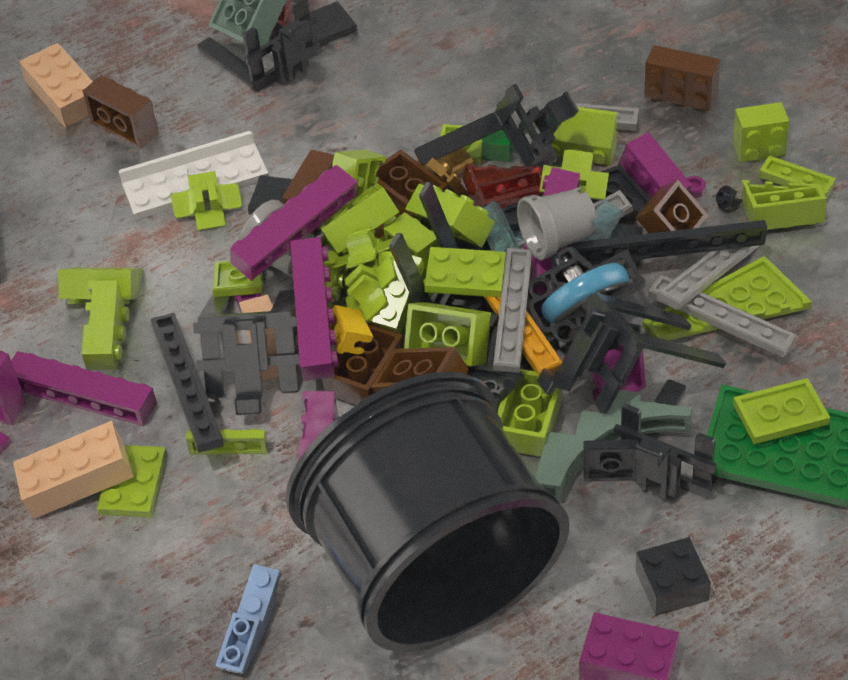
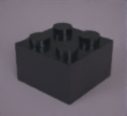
M690 537L636 552L635 571L655 616L709 601L711 582Z

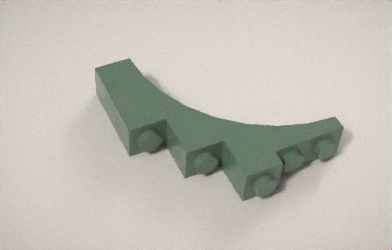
M620 390L608 414L597 411H582L575 435L555 432L548 433L535 478L542 487L551 491L558 501L562 503L570 484L583 468V441L621 440L620 436L614 434L615 424L621 425V408L624 404L641 410V434L644 435L661 432L691 433L693 425L692 408L681 405L674 406L656 402H643L641 393Z

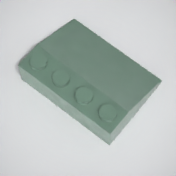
M219 0L208 26L243 42L242 34L255 27L258 30L260 47L268 43L269 37L278 22L280 13L287 0Z

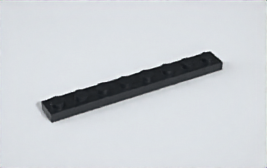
M765 220L581 241L572 243L568 247L573 246L592 265H598L627 249L633 261L765 245L767 224Z
M175 313L151 318L154 334L198 453L224 446L223 437Z

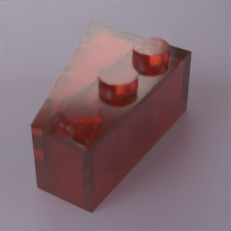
M466 164L462 179L470 199L474 201L473 205L487 210L489 216L496 214L497 209L519 202L521 198L541 194L540 185L543 170L541 167L532 166L500 168L496 167V165L478 167L474 166V164Z

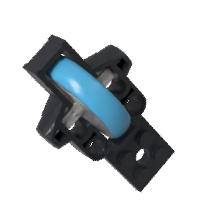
M573 246L567 247L551 257L552 269L531 280L526 310L541 332H544V336L549 343L554 342L557 347L564 349L571 346L573 341L570 338L566 340L561 339L557 333L560 330L570 332L572 327L580 329L582 320L590 311V307L586 304L590 294L594 295L596 292L624 299L644 288L646 280L641 276L632 261L628 249L594 267ZM565 275L568 283L558 282L557 278ZM629 275H630V277L632 278V280H633V282H634V283H632V284H630V285H629V281H630ZM542 286L547 292L539 296L533 292V289ZM542 305V315L546 322L551 325L550 327L543 325L534 308ZM489 330L487 355H489L492 330Z

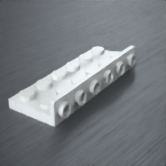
M252 131L119 170L122 186L135 220L173 209L172 193L190 189L187 175L215 171L218 184L237 183L239 189L256 184L260 175L269 176L254 143ZM203 191V199L209 198L208 191Z

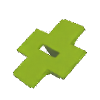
M567 149L564 150L562 167L543 166L540 192L544 193L545 190L542 189L545 175L549 176L551 168L554 167L580 173V188L582 189L579 193L586 192L591 199L605 200L609 173L591 171L593 160L591 152Z
M215 171L187 175L190 189L172 193L171 196L174 217L179 219L195 216L198 231L226 226L223 211L242 208L238 184H218ZM203 191H208L211 210L205 211Z
M371 226L350 233L344 240L349 254L337 257L332 268L347 264L346 268L348 269L372 261L378 253L389 249L393 238L384 241V237L376 239Z
M391 256L380 266H378L377 258L360 264L345 279V284L350 287L347 290L349 295L346 298L347 307L363 311L366 322L370 321L387 304L384 289L397 277Z

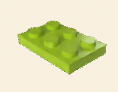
M430 247L425 292L501 297L506 252Z
M808 378L733 398V406L753 444L828 425L830 422V416Z
M125 445L133 478L102 490L97 507L99 515L151 518L166 461V447Z

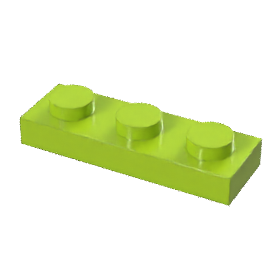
M768 156L759 170L760 178L783 186H788L789 183L820 184L826 198L836 182L834 177L772 156Z
M190 430L186 432L185 439L190 455L268 454V441L265 430H220L224 446L200 453L197 451Z

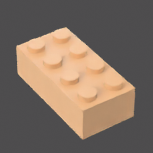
M59 43L19 61L25 82L65 128L89 117L82 90L93 81Z
M112 421L13 462L21 500L34 519L133 478L124 441Z

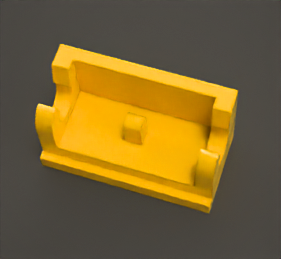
M334 305L335 323L330 324V329H335L337 342L335 347L338 353H364L363 348L355 347L354 345L358 341L371 342L373 335L361 311Z

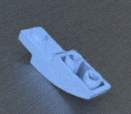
M253 564L237 613L233 612L215 665L216 668L244 674L261 643L275 607L274 597L282 575L280 570Z

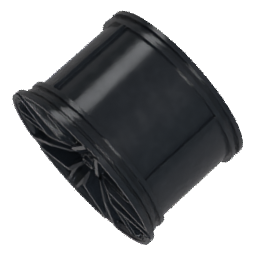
M436 372L409 378L379 390L360 401L358 405L344 415L336 418L313 440L294 467L286 489L285 501L292 521L301 531L310 535L326 551L358 605V617L371 640L379 647L391 651H418L439 646L503 614L525 597L546 576L562 553L569 535L570 523L565 509L551 491L539 484L504 433L502 421L498 415L497 402L491 390L480 379L460 372Z

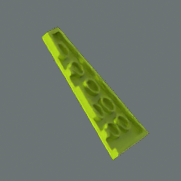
M765 256L712 283L702 291V293L760 319L811 309L812 301ZM671 306L663 309V311L684 316L692 325L690 330L644 319L642 327L650 336L668 341L719 329Z

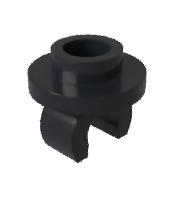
M727 185L722 186L716 194L717 205L720 209L724 210L730 207L738 208L743 200L735 198L738 192Z

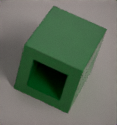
M503 130L482 139V160L510 162L512 153H516Z

